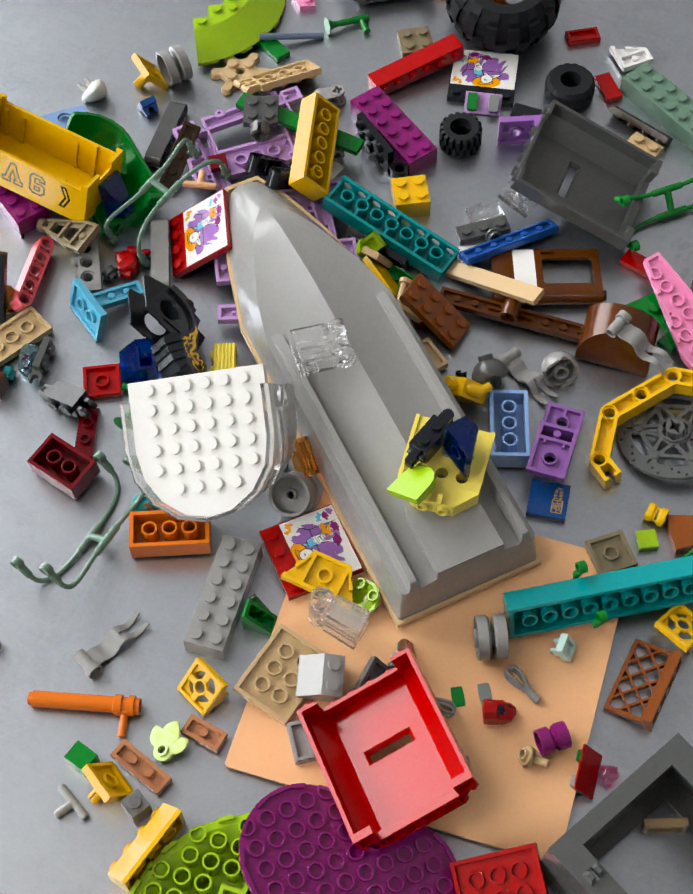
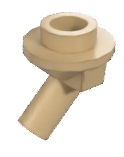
M530 745L523 747L518 754L519 763L527 767H531L532 763L547 768L550 760L537 756V750Z

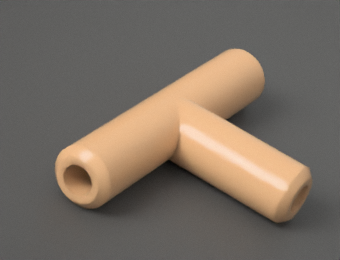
M204 170L199 171L197 181L185 180L182 183V186L187 188L217 190V183L204 182L206 175Z

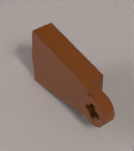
M667 515L668 540L674 556L687 553L693 548V515Z

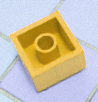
M425 175L391 178L390 192L393 207L409 217L430 215L431 200Z

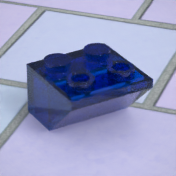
M147 338L135 339L119 352L121 384L124 382L129 384L159 379L158 366L151 350L154 344Z

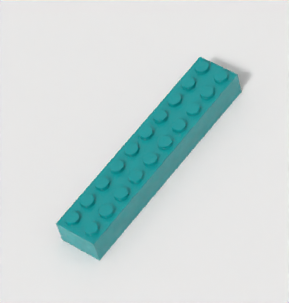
M693 555L503 593L504 615L510 639L592 623L595 619V612L605 610L608 619L693 603Z

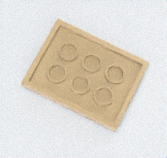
M280 623L236 683L233 691L285 726L304 699L295 697L299 656L324 652Z

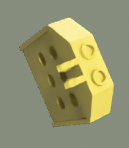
M416 413L398 477L410 469L404 465L405 458L408 455L409 442L430 419L429 417ZM452 424L448 440L426 464L418 461L414 466L430 467L436 476V486L419 505L409 502L411 506L416 507L420 511L428 510L440 516L453 517L476 505L479 500L496 433ZM449 454L451 457H445L444 455ZM469 459L471 462H465L464 460ZM443 475L445 476V478H439L437 476ZM463 480L466 483H459L457 481Z

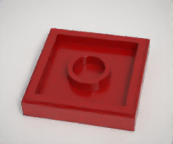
M120 363L83 367V386L91 400L122 398Z

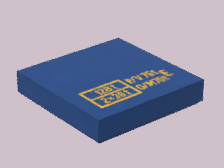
M532 479L526 516L565 523L571 486Z

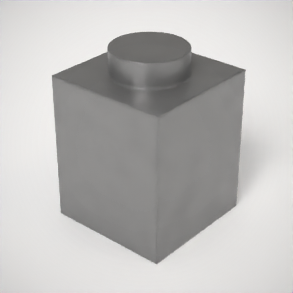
M138 788L120 801L123 810L135 826L153 812L151 805Z

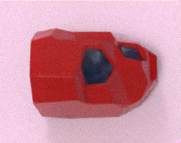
M484 699L482 701L483 724L505 725L511 722L516 715V707L504 700Z

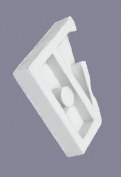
M610 46L609 52L623 72L636 69L645 62L652 64L654 60L646 47L634 48L625 46V49H615V46Z

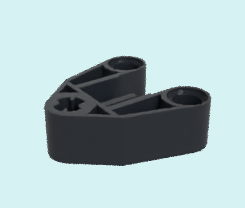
M250 152L245 171L254 175L267 176L265 185L271 189L283 190L293 188L288 185L292 162Z

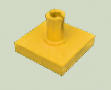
M134 53L131 59L141 72V75L133 82L135 86L141 90L149 81L166 91L169 84L157 66Z
M113 761L90 763L81 769L94 787L92 792L88 794V798L91 799L90 801L93 804L97 805L101 800L104 803L121 801L134 791Z

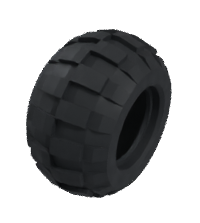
M446 0V10L451 23L455 24L457 33L466 41L471 40L473 46L483 51L489 49L493 50L494 53L505 54L506 51L510 50L513 52L523 51L529 45L538 43L548 33V29L550 30L555 24L561 0H523L516 4H499L491 0Z

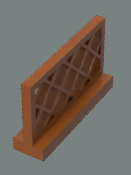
M635 639L603 707L604 710L643 725V729L652 731L683 662V652L676 649L672 652ZM640 646L647 649L648 654L638 657L635 651ZM664 655L668 658L666 662L658 665L654 657ZM651 658L654 666L644 670L640 662ZM637 663L641 671L630 675L628 666ZM657 670L659 678L650 682L646 674ZM643 675L646 684L636 687L632 679ZM629 680L633 688L622 692L620 684ZM649 688L652 693L651 696L641 699L638 691ZM635 693L639 701L627 704L624 696ZM621 698L625 705L620 708L610 706L612 701ZM641 705L643 714L641 717L633 715L630 709Z

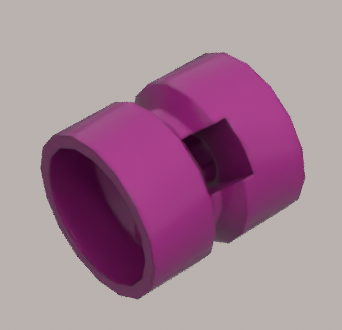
M563 721L553 723L550 729L544 726L533 731L536 746L542 757L555 753L556 748L560 751L572 747L569 730Z

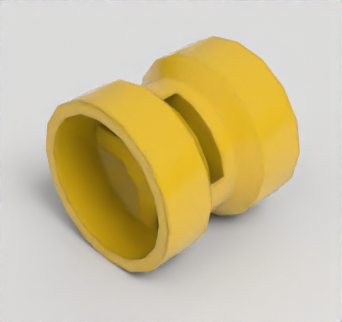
M651 502L643 520L655 522L656 526L662 528L670 510L660 508L656 503Z

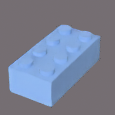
M492 390L489 392L488 423L489 433L494 432L496 435L490 458L495 467L526 468L530 457L528 390Z

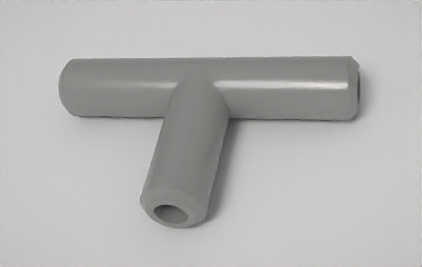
M65 784L60 785L58 790L67 802L54 811L55 816L60 819L73 808L81 820H86L89 817L87 811Z

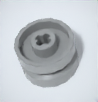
M180 44L169 47V52L164 49L156 53L158 68L170 87L179 84L180 79L186 81L193 78L191 63Z
M293 471L277 477L269 488L268 496L270 504L276 512L282 516L293 517L307 512L314 506L318 498V488L314 479L306 472Z
M504 613L493 614L490 625L486 615L474 616L473 639L478 661L489 660L492 650L496 659H508L509 640Z

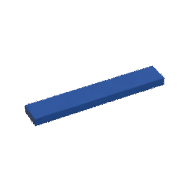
M550 219L460 251L458 252L459 258L469 266L559 232V226Z

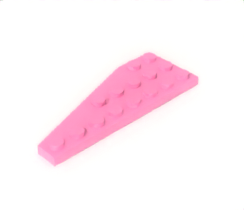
M657 252L644 259L643 265L680 358L688 369L693 370V292L664 257Z

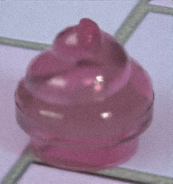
M600 765L598 777L602 779L601 781L606 788L611 787L619 778L618 767Z

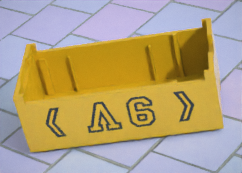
M0 93V186L73 221H88L96 213V207L104 199L108 200L119 188L124 150L117 147L116 152L105 148L8 102L7 95Z

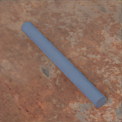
M323 32L259 33V40L324 39Z

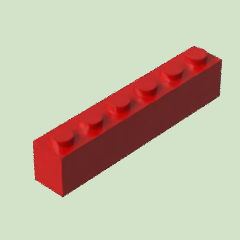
M451 34L368 74V85L370 89L379 86L388 95L464 58L463 45L454 34Z

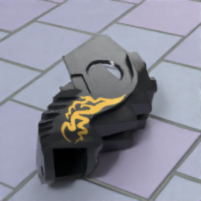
M145 274L143 276L144 295L132 289H129L127 292L130 314L129 324L154 344L151 347L152 355L155 356L158 372L162 374V379L206 372V363L198 353L205 337L198 330L200 319L195 314L196 309L193 301L188 299L174 284L169 287ZM149 313L166 329L165 333L157 335L151 332L145 324V315Z

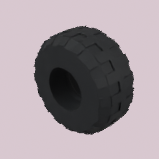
M575 63L558 65L546 77L544 93L550 103L555 99L570 109L578 111L585 108L593 99L595 78L584 66Z

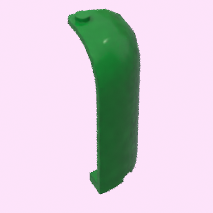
M72 112L65 129L108 149L125 143L127 175L122 187L119 185V188L108 200L104 199L96 207V213L92 216L94 222L101 227L100 233L102 236H106L104 224L107 218L139 192L138 190L153 174L132 138L122 126L100 114ZM153 186L149 188L144 195H141L110 222L109 228L113 234L124 233V229L131 226L136 228L144 223L145 218L156 206V202L164 194Z

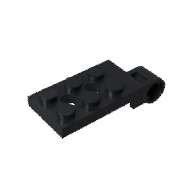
M363 112L358 113L356 137L365 140L363 146L367 154L373 157L375 164L381 167L390 180L391 178L407 177V163L404 161L394 162V150Z

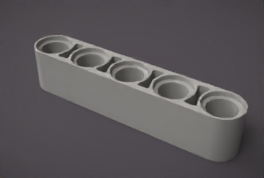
M169 219L151 220V277L170 287Z

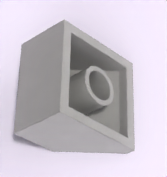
M328 653L300 655L295 697L328 702L342 698L345 656Z

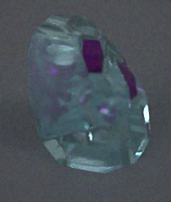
M24 344L19 353L18 370L25 377H28L32 372V364L39 349L34 344Z

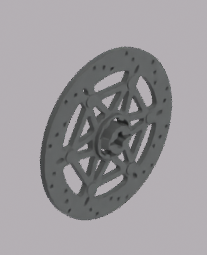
M673 394L666 399H685L692 401L691 405L664 404L661 401L652 406L654 409L641 424L633 423L637 417L635 416L618 426L617 441L624 457L635 468L649 476L664 480L679 481L693 479V447L690 442L693 440V396ZM670 410L684 411L676 417ZM661 411H664L669 418L664 420ZM689 413H692L688 421L683 419ZM655 415L658 416L660 423L648 424ZM649 429H658V432L655 433V432L646 431V430H649ZM632 435H640L650 452L647 456H644L637 449ZM646 436L658 438L654 447L651 446ZM661 443L667 445L661 451H658ZM686 444L689 453H686L681 446ZM675 447L681 455L665 453ZM659 459L685 460L688 465L666 466L657 462Z

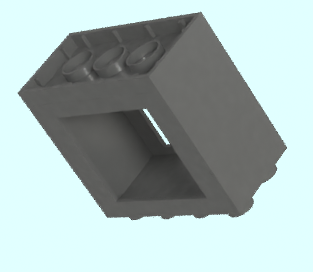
M679 733L548 848L541 863L546 882L557 894H627L598 861L664 801L681 818H688L689 827L693 830V747ZM590 868L600 878L598 881L596 880V877L590 871H588Z

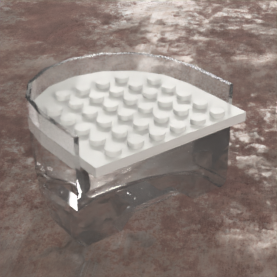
M264 363L129 383L127 385L130 404H119L125 452L135 484L154 507L178 520L209 522L245 509L282 475L296 450L298 421L293 384L268 383L266 364Z

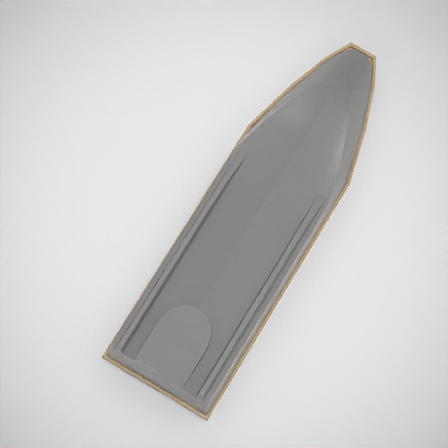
M254 176L225 187V190L228 192L232 249L226 252L241 334L257 364H266L270 389L372 582L379 588L380 597L396 628H400L540 565L542 560L536 552L535 533L491 458H489L478 503L453 517L440 516L428 510L420 511L416 507H412L409 501L389 495L387 488L398 478V472L416 413L431 418L433 414L438 416L443 410L450 408L454 412L453 424L472 428L397 299L358 257L350 252L323 224L281 190L267 187L265 185L266 181L259 176ZM345 339V348L350 351L349 354L341 353L340 345ZM322 342L326 343L328 350H324ZM301 363H302L303 369H302V367H299V370H298L297 365H298V364L301 365ZM449 454L444 455L445 457H451ZM469 459L464 460L465 462H471ZM443 475L437 476L439 478H445V476ZM463 480L457 481L459 483H466Z

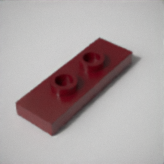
M87 408L91 415L89 418L80 416L75 448L92 459L95 452L100 408Z

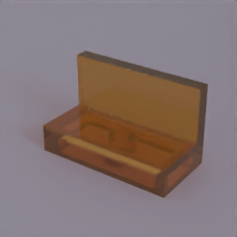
M308 435L286 442L295 471H302L305 478L320 473Z

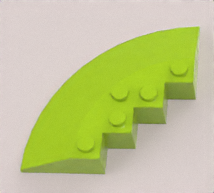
M223 0V4L209 5V16L193 18L198 66L218 63L220 59L224 58L231 59L239 52L243 54L252 49V46L260 41L259 33H269L272 29L276 28L281 15L284 13L286 0Z
M250 812L235 816L234 814L227 815L202 826L198 825L177 840L170 842L153 861L149 862L145 871L132 886L129 894H251L239 863L240 835Z

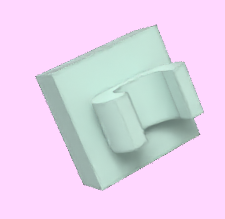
M561 633L560 638L553 639L557 646L556 648H550V651L553 655L559 656L563 662H571L577 644L569 634Z

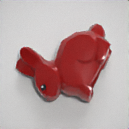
M134 245L128 246L126 251L114 253L121 279H131L139 270L137 247ZM150 249L142 250L146 257L151 254Z

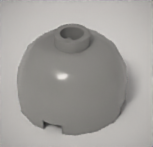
M560 350L548 354L541 364L542 377L545 383L552 388H555L556 385L562 384L561 388L572 384L578 377V369L580 370L575 358L570 353Z

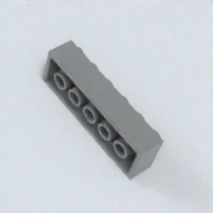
M223 535L183 640L186 651L225 661L263 556L261 544Z

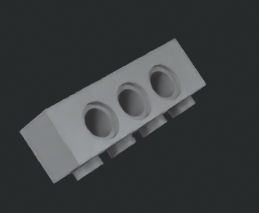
M97 235L81 255L77 254L74 257L75 266L78 267V270L75 271L76 279L80 278L92 294L103 291L100 243Z

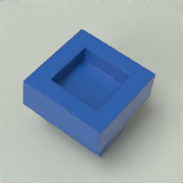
M154 95L140 101L137 105L138 110L146 118L150 116L148 109H153L154 113L159 111Z

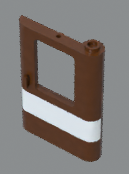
M597 248L512 249L491 257L492 272L544 289L545 293L536 305H594L603 303L607 299V292L603 290ZM590 260L594 282L545 283L542 261ZM493 292V300L504 303L509 298ZM519 301L522 306H532L531 304Z

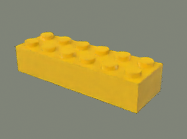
M318 92L303 98L301 101L288 184L313 202L327 196L329 193L340 109Z

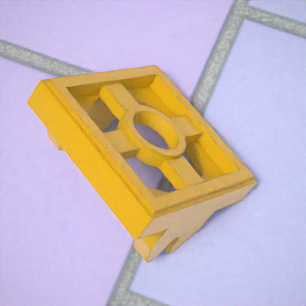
M684 604L673 606L655 622L654 627L685 653L692 651L693 629L691 623L693 622V612ZM670 620L675 623L676 628L673 630L668 627ZM683 621L687 623L689 628H681L678 622ZM681 632L688 633L692 639H682L678 634Z
M202 657L195 659L177 687L181 694L203 716H208L213 707L225 701L224 697L229 695L225 690L229 684ZM205 671L206 674L204 675V677L198 679L201 676L200 672ZM210 679L215 684L214 694L209 690L208 682ZM199 681L203 682L205 686L203 693L199 692L197 688ZM191 682L193 683L194 692H192ZM205 695L209 701L201 702L198 700V697Z

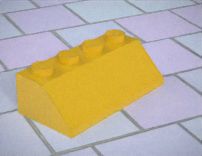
M163 803L160 808L157 807L152 812L150 821L147 825L141 826L137 832L136 839L126 845L122 857L111 864L108 876L113 883L129 894L132 886L145 871L149 862L153 861L166 845L175 840L185 827L186 823L180 809Z

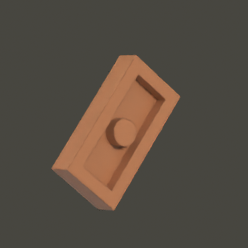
M193 714L190 715L180 731L185 737L216 754L228 737V733Z

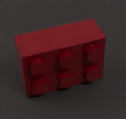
M53 433L46 438L27 460L32 472L75 500L79 498L101 472L94 459Z

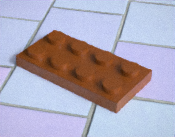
M421 273L415 276L399 297L449 349L455 347L471 325Z

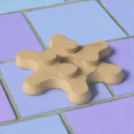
M251 53L245 59H237L235 56L231 59L224 58L226 66L212 69L210 77L213 80H223L225 84L221 88V93L229 96L236 89H239L233 85L234 80L244 79L269 69L256 67L260 62V57L257 53Z

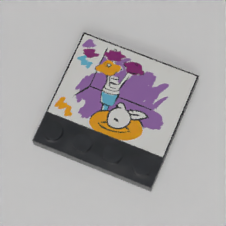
M464 49V58L452 63L447 101L465 103L466 91L503 95L501 107L513 108L520 55Z

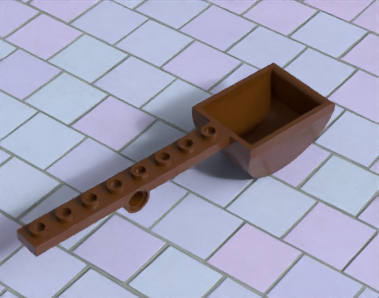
M444 286L441 288L440 293L459 311L576 342L578 346L574 358L643 377L648 375L650 362L640 359L632 345L622 340L617 335L615 338H612L606 333V329L615 320L617 313L620 310H624L632 317L630 324L642 330L646 334L648 342L655 347L660 328L659 323L651 315L640 309L618 303H598L588 308L584 324L521 308V303L516 299L508 298L503 303Z

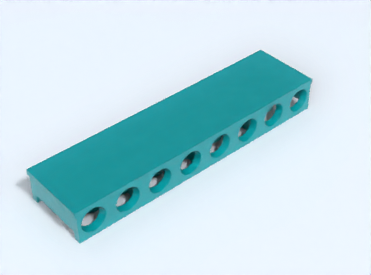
M345 175L342 176L339 183L328 196L324 197L321 208L366 236L376 230L386 243V247L408 258L411 266L438 283L445 276V272L453 262L458 259L459 248ZM344 182L348 183L351 186V189L348 188L344 184ZM359 192H362L366 198L362 197ZM373 201L378 202L381 207L376 206ZM388 210L392 211L395 217L389 214ZM403 220H406L410 226L406 225ZM417 229L423 231L425 235L420 234ZM432 239L437 240L439 245L434 243ZM447 248L451 249L454 254H451Z

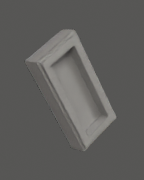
M301 721L286 723L295 765L316 761V756Z

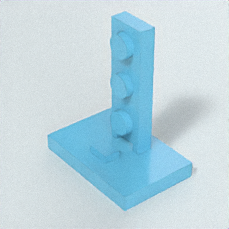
M80 278L73 279L69 306L96 342L103 339L107 319L105 309L128 303L127 292L129 289L144 295V287L138 280L92 294Z

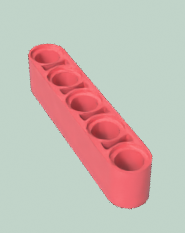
M42 236L31 248L10 300V306L15 312L23 311L34 300L55 245L53 239L49 236Z

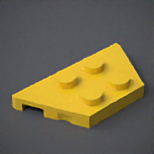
M315 550L306 559L297 562L295 567L281 574L282 580L317 596H320L317 593H323L326 595L324 599L352 610V566Z

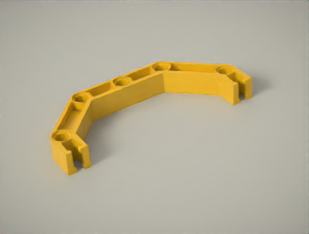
M677 367L667 368L664 370L666 372L664 375L659 373L601 407L590 453V471L604 490L611 487L610 478L605 476L606 472H609L615 478L616 483L621 481V470L611 459L618 426L673 394L693 396V370Z

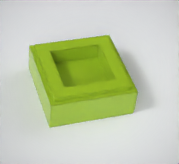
M655 529L635 531L639 552L659 549Z

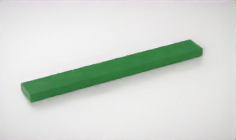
M245 92L236 103V108L243 111L244 97L253 96ZM279 106L278 125L297 132L299 114ZM337 130L335 148L357 156L365 144V140Z

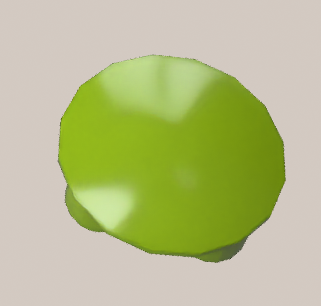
M357 578L352 583L354 604L352 612L346 608L344 609L352 617L360 618L364 617V615H369V611L370 614L375 611L379 605L380 591L372 581Z

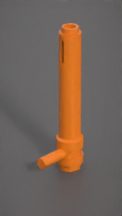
M33 690V692L28 693L27 698L28 705L32 707L113 713L116 716H120L117 737L121 738L126 737L128 716L140 715L142 708V699L134 695L124 697L121 694L106 696Z

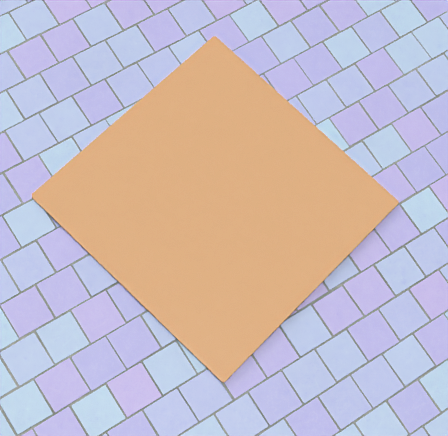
M324 490L317 509L331 504ZM535 535L536 552L542 560L540 565L400 628H396L381 597L379 605L370 614L368 623V616H365V620L352 617L342 606H339L338 610V607L336 608L337 604L326 599H318L320 596L313 593H308L290 601L287 595H285L272 634L282 623L324 653L345 656L342 697L353 690L371 656H376L388 666V663L391 662L390 657H392V654L398 652L397 646L401 639H407L413 643L417 661L435 697L452 701L451 688L462 686L465 706L456 707L455 714L451 718L446 719L460 747L463 749L464 755L469 757L471 769L479 786L476 790H470L467 803L425 827L501 850L535 842L537 843L542 861L548 848L567 831L576 791L570 787L572 775L577 774L579 762L576 761L577 752L583 749V744H588L618 617L609 620L598 628H593L592 623L512 639H510L508 633V659H496L492 650L489 660L478 661L473 639L474 616L486 615L490 625L493 614L504 613L503 593L573 579L576 562L584 560L588 566V572L583 573L579 578L597 575L586 548ZM357 554L363 566L364 572L352 576V583L355 582L357 578H364L365 580L372 581L359 555ZM561 633L569 634L577 644L571 662H563L559 656L553 655L550 651V648H556L557 646L553 639L560 638ZM517 665L523 671L528 684L531 685V688L541 698L539 702L534 704L525 693L506 680L504 672L508 666ZM510 670V674L518 682L524 685L520 678L512 670ZM489 683L492 700H504L516 707V715L511 722L505 725L483 724L478 684ZM304 698L296 711L309 702L316 701L322 709L328 706L330 702ZM247 701L225 761L226 767L283 785L305 783L328 787L317 759L316 761L295 765L286 725L283 726ZM440 705L442 709L452 711L451 708ZM498 707V715L504 714L505 709ZM296 711L287 723L300 720ZM563 721L569 730L572 747L560 751L556 748L555 753L543 757L550 760L547 768L532 763L531 767L522 766L519 763L518 754L526 745L537 750L536 755L542 757L536 746L533 731L544 726L550 729L553 723ZM408 734L374 753L370 758L374 763L410 743L413 739Z

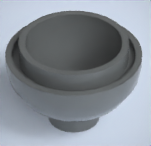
M491 353L478 357L479 362L475 365L471 377L473 381L483 384L490 382V376H501V378L506 377L505 373L509 371L507 366L502 361L493 358Z

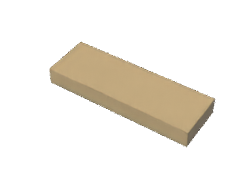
M367 246L363 247L362 253L379 262L384 267L390 269L394 265L379 252Z

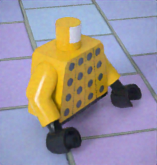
M461 370L456 371V376L448 375L444 378L456 401L484 405L487 393L492 391L493 388L502 386L501 376H490V383L487 382L483 385L467 378V371L461 373Z

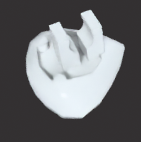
M85 76L83 80L86 82V86L81 85L80 82L77 84L83 92V102L99 101L107 94L106 85L99 78L91 82Z

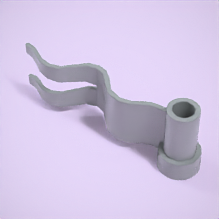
M620 310L615 316V320L606 329L607 335L615 338L617 335L622 340L631 344L640 359L652 363L664 375L666 372L659 360L645 351L661 355L671 365L674 361L665 350L651 345L646 334L630 324L632 320L631 315L624 310Z
M514 347L505 354L495 357V359L502 361L507 366L516 381L528 385L533 397L545 406L548 405V402L539 395L534 380L545 394L555 398L559 397L557 393L552 392L547 387L540 373L532 372L527 368L524 361L520 358L522 354L518 347Z
M138 611L125 624L111 628L99 645L90 648L86 652L80 649L74 654V659L85 669L84 672L90 679L96 678L102 672L103 667L101 664L112 659L119 652L124 642L139 637L150 625L147 621L136 631L119 635V633L132 627L140 615Z

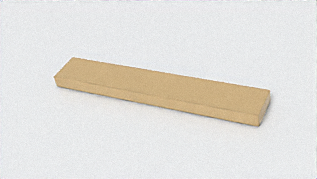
M456 260L445 272L449 278L534 306L545 293L543 288L472 265L468 266Z

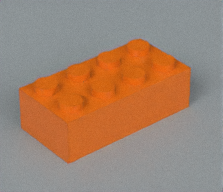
M176 509L130 512L129 549L132 558L211 554V517L185 515Z

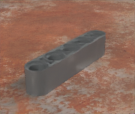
M169 102L145 153L144 160L147 166L161 168L165 164L176 140L172 129L183 125L188 112L187 104Z

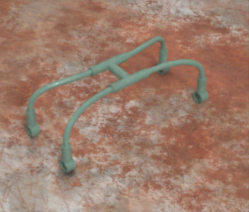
M183 138L165 164L144 183L136 195L114 211L104 224L106 239L110 244L114 245L118 238L109 228L110 222L141 195H144L152 186L164 194L156 202V206L145 219L138 234L137 256L139 264L145 269L149 267L151 262L141 250L144 231L156 211L183 185L182 183L199 169L213 163L219 164L220 176L225 181L232 177L225 163L219 159H210L194 167L180 180H177L170 189L158 182L157 180L165 173L166 168L173 161L185 142L188 148L187 153L191 158L195 159L199 155L198 150L195 149L193 142L189 138Z
M98 450L93 455V459L113 476L115 494L108 510L79 545L76 553L56 573L50 564L43 562L39 570L48 576L46 578H37L32 575L33 573L18 556H14L10 564L18 569L26 578L34 582L47 583L53 581L64 589L76 587L84 578L97 556H100L119 531L121 524L127 519L130 512L134 511L146 494L148 484L144 480L141 467L136 463L137 460L134 456L127 454L122 462L130 467L137 476L141 477L143 481L142 491L136 501L118 522L113 524L106 535L98 533L103 528L105 521L117 503L120 494V481L114 467L106 459V455ZM91 542H100L77 579L71 584L62 582L59 576L75 562L81 553H84Z

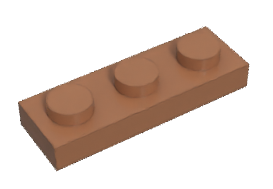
M126 739L110 754L117 763L156 796H159L172 782V778Z

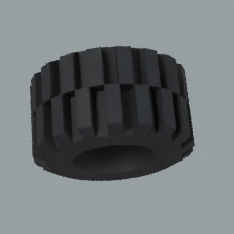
M455 112V114L451 113L448 117H444L440 123L439 145L441 149L446 151V154H451L452 157L459 156V158H462L463 156L469 157L470 154H475L481 146L482 123L478 121L476 116L473 117V114H466V112Z

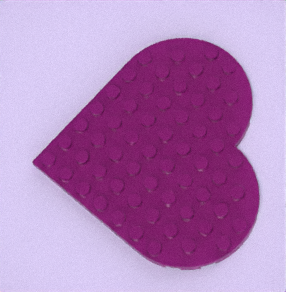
M296 783L270 792L255 805L241 831L239 863L251 894H456L449 864L455 862L456 859L449 846L436 832L434 833L429 828L423 827L389 847L380 848L379 844L370 845L369 850L360 851L352 843L331 791L326 786Z

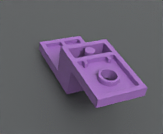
M543 114L499 117L497 146L525 144L526 140L531 138L529 133L532 127L537 126Z
M548 402L543 421L540 422L525 473L561 483L564 482L585 411ZM563 421L567 425L565 427L559 426L557 422ZM549 456L554 458L555 461L549 463L544 458Z

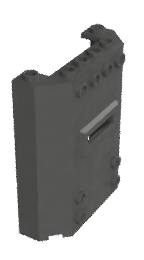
M554 99L550 105H545L542 110L543 116L537 126H533L529 133L531 138L530 140L527 139L523 146L525 151L520 153L516 161L519 164L518 166L515 165L510 174L512 176L510 188L622 251L631 241L635 231L632 225L643 199L631 200V205L622 207L613 198L615 196L645 194L650 182L658 175L663 161ZM571 167L576 170V173L563 198L558 195V192Z

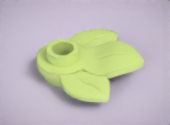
M178 721L168 723L163 729L156 725L150 735V742L154 746L153 755L160 762L169 761L173 755L181 754L189 743L188 739L180 737V724Z

